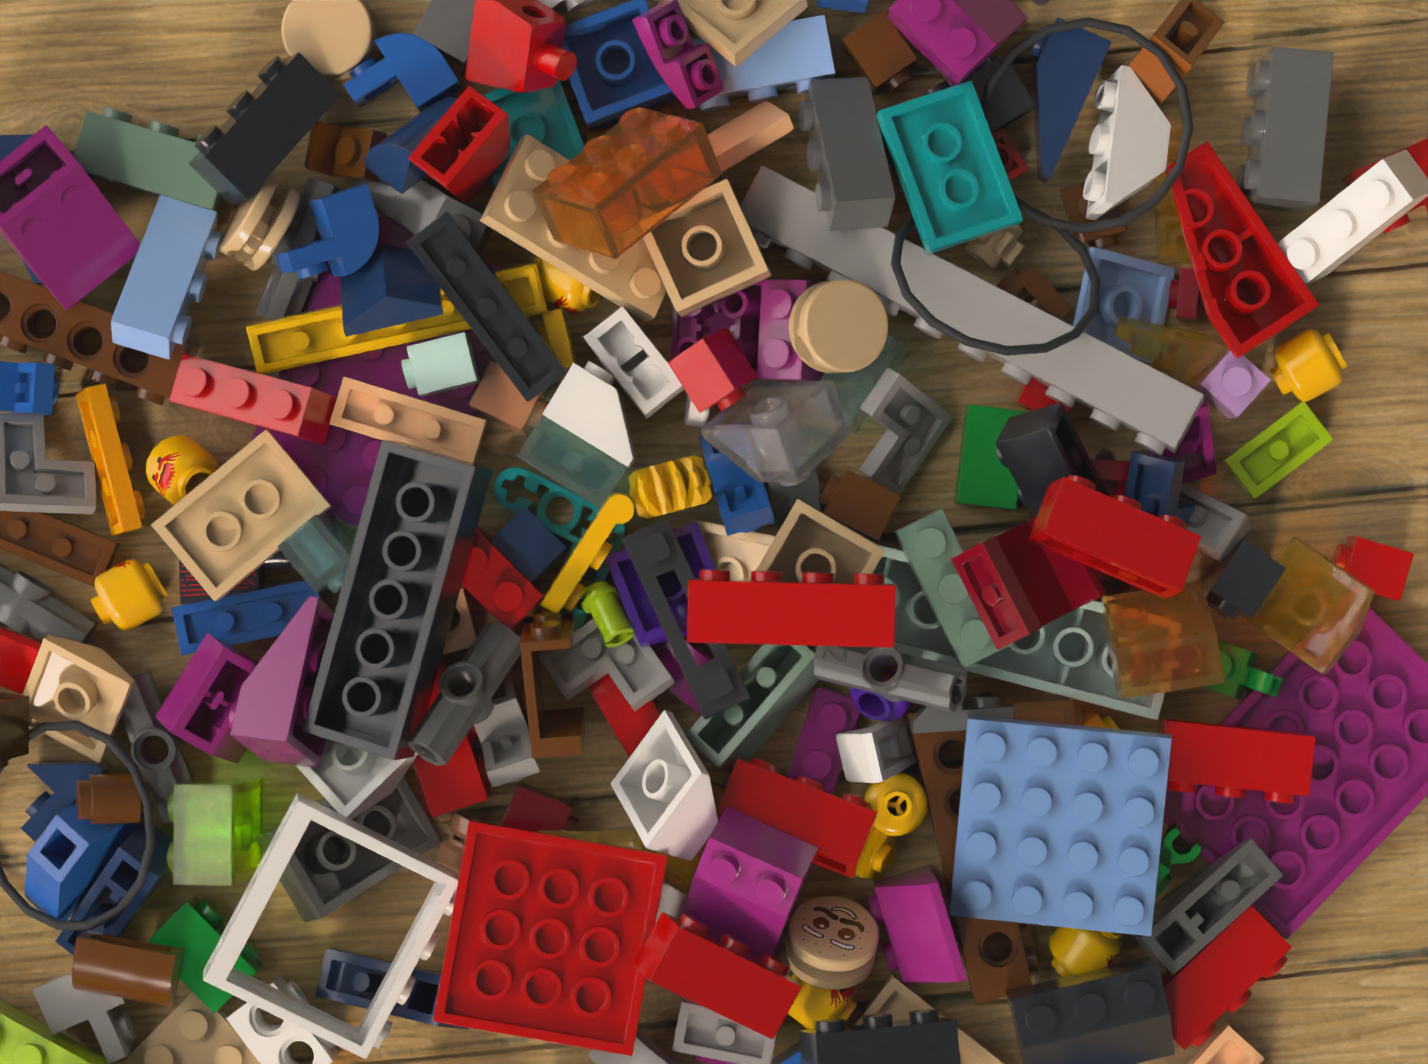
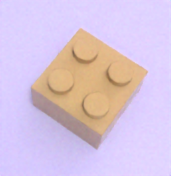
M724 179L635 221L676 313L681 317L772 276L728 179Z
M797 499L756 571H782V581L802 582V572L833 573V582L854 583V573H873L886 550Z

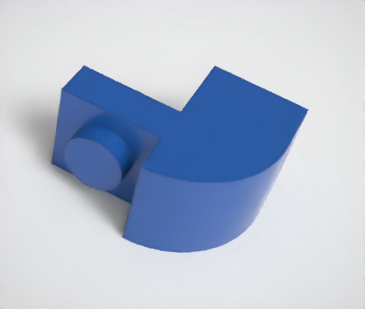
M406 33L390 34L375 40L385 58L379 62L371 58L361 63L349 73L352 79L343 84L354 102L361 108L401 82L420 112L436 100L451 96L463 88L442 54L434 45L416 35Z
M368 185L355 186L309 201L321 239L275 254L281 273L297 271L299 279L327 271L325 261L329 262L333 277L347 276L360 269L372 256L379 236L378 217Z
M0 361V412L52 415V408L59 394V381L57 376H55V364Z
M746 423L699 436L727 536L739 532H753L761 526L774 523L775 520Z

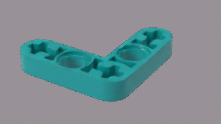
M519 467L504 470L495 480L494 495L501 506L515 514L522 508L529 509L534 503L520 497L514 503L508 501L509 491L503 488L506 480L515 481L521 475L526 478L524 487L536 494L539 493V486L541 484L549 488V491L539 502L536 517L551 532L573 542L562 565L563 567L587 530L582 528L581 537L571 533L581 521L583 507L586 506L593 510V513L587 518L593 521L601 506L529 470ZM562 496L572 502L574 515L569 523L556 525L548 519L546 508L552 499ZM616 524L612 529L618 536L614 543L607 541L613 545L608 555L621 550L623 546L622 538L626 536L625 524ZM606 560L603 561L598 570H595V583L605 581L610 572ZM575 605L571 612H569L574 613V632L583 626L589 614L584 609L581 610L578 605Z

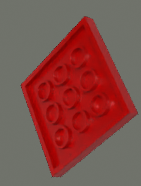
M469 821L433 1022L632 1056L646 977L633 964L656 924L668 856Z

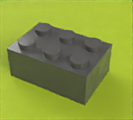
M1272 47L1264 56L1258 59L1256 67L1249 68L1246 81V96L1253 97L1251 116L1244 117L1241 132V145L1248 146L1247 164L1240 165L1237 185L1253 209L1302 213L1319 203L1334 52Z

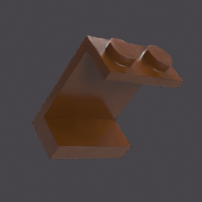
M546 608L539 609L533 612V617H525L520 649L532 759L582 755L585 734L584 707L556 710L544 709L540 661L538 658L539 651L572 647L575 626L574 613L563 614L562 609L559 613L549 611Z

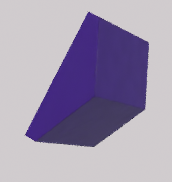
M696 521L673 529L695 579H699L700 569L716 570ZM626 548L607 555L605 558L640 647L668 641ZM671 571L665 576L658 577L657 580L682 635L685 637L687 636L688 599L675 571Z

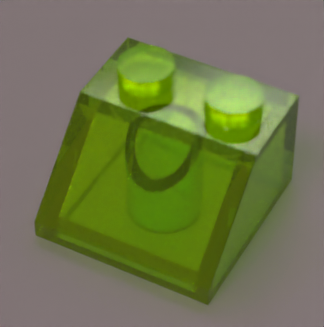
M263 777L189 780L174 784V792L170 794L168 800V816L170 821L174 822V841L170 843L167 854L169 870L173 871V884L232 886L252 879L262 860L263 854L255 840L257 836L263 833Z

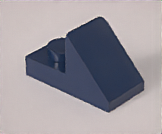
M1145 450L1131 452L1125 492L1126 497L1141 503L1142 511L1159 517V515L1173 516L1186 523L1195 510L1194 504L1179 500L1185 461Z
M94 760L35 761L27 764L28 768L54 794L51 796L47 791L43 792L27 808L25 812L31 818L21 829L36 842L55 815L76 802L77 780H89V775L106 774L113 766L106 760H102L100 763Z

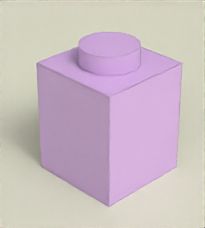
M1226 349L1192 387L1204 394V398L1225 417L1231 419L1238 417L1271 380L1244 355L1235 359L1231 351Z

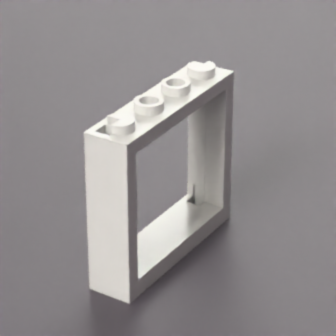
M297 793L203 970V981L367 1059L372 1047L379 1049L384 1038L387 1039L392 1027V1022L387 1019L396 1002L403 1005L408 999L416 981V978L411 976V973L419 958L426 961L433 952L439 938V934L434 932L440 918L443 914L450 916L453 912L459 879L457 872ZM310 820L434 881L429 894L358 1028L233 968Z

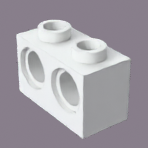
M623 306L584 336L587 345L610 374L614 376L618 384L646 419L684 390L669 364Z
M279 976L269 984L309 1004L303 991L293 981L286 983ZM248 1002L242 1004L226 1018L260 1064H302L294 1060L290 1052L291 1043L296 1041H303L313 1049L314 1060L308 1064H330L339 1054L335 1044L285 1020L279 1025L267 1023L261 1015V1008Z

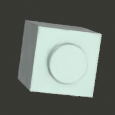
M465 332L407 346L409 358L401 361L408 388L417 387L418 395L422 397L480 383L470 338Z

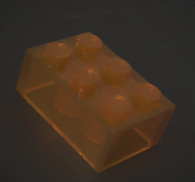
M638 107L623 114L619 119V123L604 135L587 142L583 151L568 163L551 170L547 175V179L534 188L532 193L555 241L617 259L723 173L702 123Z

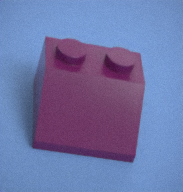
M897 0L889 8L887 18L953 86L961 84L1028 19L1011 0Z

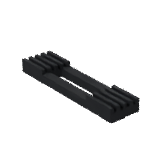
M662 519L623 537L622 542L704 720L724 710L726 711L730 707L737 706L743 701L750 700V696L725 643H708L715 659L699 666L696 665L658 583V577L675 571L688 599V580L695 579L668 519Z

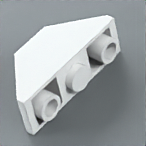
M1123 65L1109 78L1100 82L1095 95L1094 106L1096 109H1099L1098 124L1094 128L1089 141V153L1094 155L1093 165L1083 189V197L1085 200H1088L1086 218L1091 220H1097L1145 188L1166 170L1171 124L1130 67Z

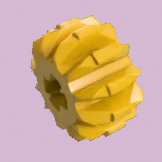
M695 455L634 471L628 477L632 503L635 505L638 516L646 519L705 504L712 498L710 485L712 481L709 471L706 470L703 458Z

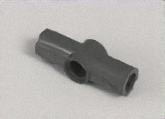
M308 177L291 224L273 251L271 264L274 267L255 314L273 320L304 313L315 282L318 283L321 273L299 279L297 271L281 273L275 254L320 240L321 237L309 201L342 191L343 189Z
M0 563L1 622L23 634L30 635L32 633L41 640L47 635L89 644L95 634L98 625L97 621L55 597V591L40 580L22 571L17 570V572H14Z
M496 621L485 625L462 661L448 666L442 672L439 679V689L441 692L407 740L411 750L418 753L425 761L438 767L440 765H447L471 727L486 720L491 715L494 708L493 695L521 654L520 636L515 634L508 626ZM468 691H472L471 693H469V694H467V695H465V696H462L464 693H466V692H468Z
M817 646L813 658L814 676L817 679L880 694L884 699L891 702L905 700L955 713L957 707L963 704L967 691V671L964 668L900 653L896 648ZM898 665L894 677L882 682L886 670Z
M149 671L132 677L135 681L122 711L121 718L132 743V758L138 767L143 770L162 820L166 824L187 817L204 809L206 806L184 754L183 739L172 734L155 717L164 702L152 672ZM156 735L165 739L169 748L166 759H156L150 755L146 745L149 736Z

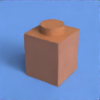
M490 361L469 405L477 414L527 437L531 428L539 429L546 418L542 413L549 404L546 401L548 392L545 389L527 402L499 364Z

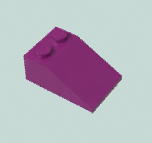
M309 596L242 684L238 702H234L230 709V735L265 762L320 768L326 739L302 731L335 613L319 597Z
M726 807L708 839L695 872L683 913H687L704 922L710 927L707 933L720 940L723 934L727 933L743 941L751 947L748 952L750 955L762 959L764 953L774 956L818 847Z
M929 865L873 881L876 894L867 896L877 925L885 922L890 941L881 945L889 971L899 970L903 982H961L967 980L940 887Z

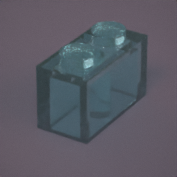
M542 415L517 455L524 462L602 509L610 496L614 494L630 468Z
M315 514L277 547L315 593L333 592L335 594L341 591L354 540L335 517Z

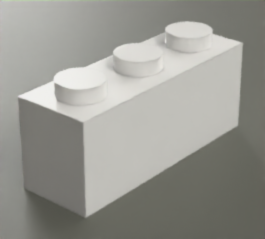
M1407 150L1386 157L1277 244L1304 284L1307 285L1328 275L1428 196V178Z

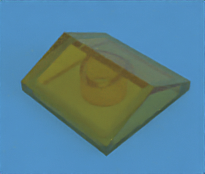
M1292 537L1278 561L1279 564L1287 569L1253 618L1247 617L1246 620L1321 674H1327L1362 631L1375 590L1298 537Z

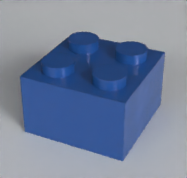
M631 0L566 25L563 48L573 52L577 58L575 71L569 79L589 132L677 98L655 68L632 20L650 10L646 0Z

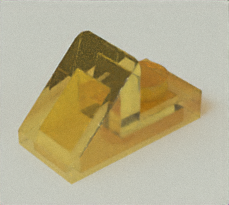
M1122 316L1119 318L1115 332L1117 337L1131 344V353L1153 359L1152 368L1183 384L1223 357L1227 349L1226 344L1206 333Z

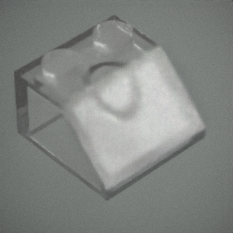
M833 381L753 382L744 390L747 395L726 410L721 411L701 429L703 438L757 482H780L782 486H793L805 481L809 476V472L823 459L831 456L834 453V448L850 434Z

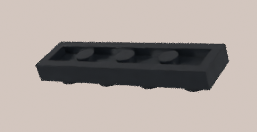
M448 210L406 241L527 402L568 373V369Z

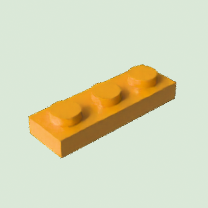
M106 384L87 387L75 396L92 462H95V474L111 536L113 537L130 533L142 527L140 519L145 516L144 503L140 492L137 489L133 490L128 471L132 470V457L128 445L125 442H120L116 426L120 422V410L114 395H108Z

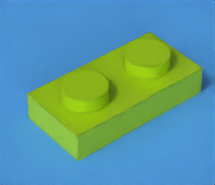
M1300 401L1222 461L1253 500L1333 441V438L1304 401Z

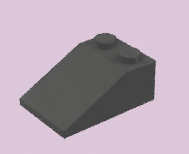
M404 776L390 795L352 819L421 855L442 842ZM324 797L315 801L337 812ZM310 820L279 880L303 921L309 922L325 917L403 866ZM281 822L255 838L264 854Z

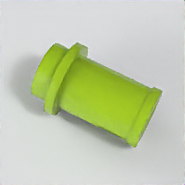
M600 581L587 587L582 594L584 600L581 606L586 613L592 614L604 638L605 645L607 647H616L630 640L634 635V630L628 623L617 601L619 593L616 587L610 586L606 581Z

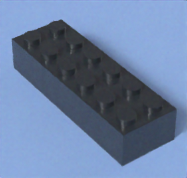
M382 440L303 726V732L392 760L414 757L415 751L411 750L407 740L426 714L491 480L492 468L403 442Z

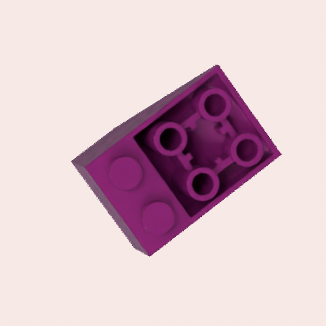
M47 125L0 161V234L66 311L137 255L141 245L83 167Z
M764 279L683 317L676 313L674 308L671 360L702 338L727 327L758 376L753 381L827 384L828 373L817 371L803 362L795 352L789 335V318L793 305L806 289L818 282Z

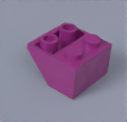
M207 633L155 717L172 734L212 756L238 764L248 748L230 735L229 713L233 703L238 702L242 684L259 662Z

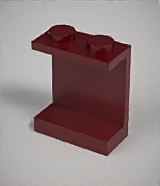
M1037 516L951 558L997 650L1043 628L1044 625L1106 594L1093 568L1028 541Z

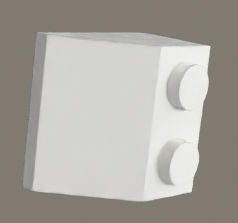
M588 361L584 369L573 363L542 415L627 467L632 468L637 458L621 393L612 387L616 379L612 374Z
M664 710L610 784L646 848L691 861L710 837L718 822L708 772L673 713Z

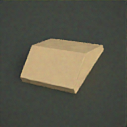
M47 635L42 641L23 695L29 696V726L34 728L43 722L80 721L113 737L135 680L102 648ZM77 730L44 732L49 737L98 763L104 759L108 750V746L105 743Z

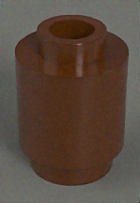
M131 773L89 775V780H77L76 810L78 820H90V824L139 823L140 813H144V805ZM145 783V785H146V787H147V789H148V792H149V794H150V791H149V783Z

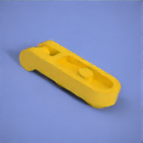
M614 493L605 500L540 603L541 606L555 613H559L562 607L571 612L586 588L579 583L589 566L598 570L613 546L605 541L616 524H624L632 518L634 505L631 498L623 493Z

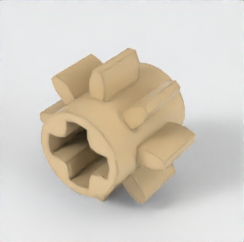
M1019 225L971 240L964 249L974 259L992 271L1000 262L1009 268L1025 248L1017 241L1024 231Z

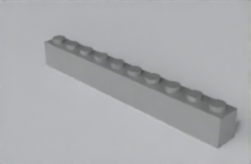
M763 165L761 166L740 204L759 246L767 249L769 243L772 242L786 249L785 259L807 271H810L813 264L828 271L830 274L827 281L851 279L867 285L879 296L887 313L896 316L899 310H902L917 318L913 324L916 328L932 337L940 339L943 333L929 326L901 294L891 267L895 240L894 233L882 227L830 231L826 212L818 211L815 192ZM904 239L900 264L911 292L935 318L963 334L976 339L1014 346L1046 343L1075 328L934 254L927 255L925 249ZM1082 332L1079 338L1047 353L1006 356L968 347L961 343L957 347L963 353L981 362H984L987 355L1004 364L1001 372L1022 384L1028 385L1031 378L1049 387L1045 393L1046 396L1058 403H1062L1066 407L1072 408L1075 401L1093 410L1090 419L1116 432L1120 425L1138 434L1134 440L1137 444L1158 455H1161L1165 448L1176 453L1204 401V394L1085 332Z

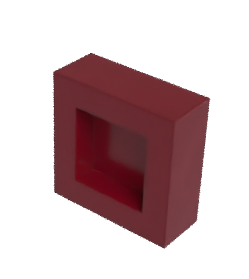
M1181 268L1180 280L1171 279L1168 308L1177 309L1176 318L1181 322L1199 323L1202 295L1194 269Z

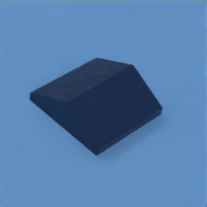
M381 244L374 250L372 256L360 269L347 276H340L343 330L346 337L444 314L440 286L411 249Z

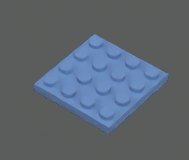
M968 715L949 916L1151 936L1171 735Z

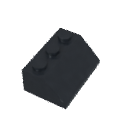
M1150 956L1005 991L1023 1064H1137L1175 1055L1170 1012L1159 966Z

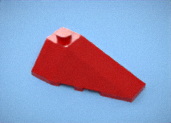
M1206 141L1187 153L1184 169L1170 189L1208 319L1235 359H1238L1304 318L1319 304L1209 142ZM1176 161L1166 167L1167 176L1175 166Z

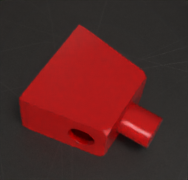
M475 0L465 79L516 92H530L555 86L558 79L562 81L567 80L575 71L577 58L573 52L563 48L566 29L564 17L539 0Z
M468 86L408 159L464 203H467L486 183L510 152L509 116L479 92Z

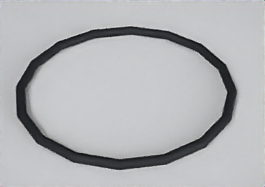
M1089 17L1046 25L1010 48L987 81L981 105L986 120H988L995 86L1019 53L1052 33L1091 27L1124 34L1158 57L1178 89L1184 129L1175 166L1153 197L1119 218L1079 224L1044 216L1014 195L1019 209L1039 224L1081 234L1124 226L1159 204L1184 169L1193 132L1187 86L1166 52L1130 26Z
M1034 208L1035 210H1037L1038 212H1040V213L1043 214L1044 216L1051 217V216H1049V215L1043 213L1042 211H1040V210ZM912 214L895 234L891 267L903 298L929 326L965 346L1006 356L1047 353L1079 338L1098 312L1100 278L1087 248L1070 231L1051 227L1080 255L1091 281L1089 309L1073 330L1042 344L1006 346L969 337L935 318L909 288L900 263L904 237L915 225Z
M80 721L43 722L29 730V741L45 731L77 730L105 743L129 769L144 805L145 851L137 880L119 904L90 921H59L31 907L10 884L1 862L0 886L26 915L56 930H93L123 914L146 883L156 846L153 801L138 765L111 735Z

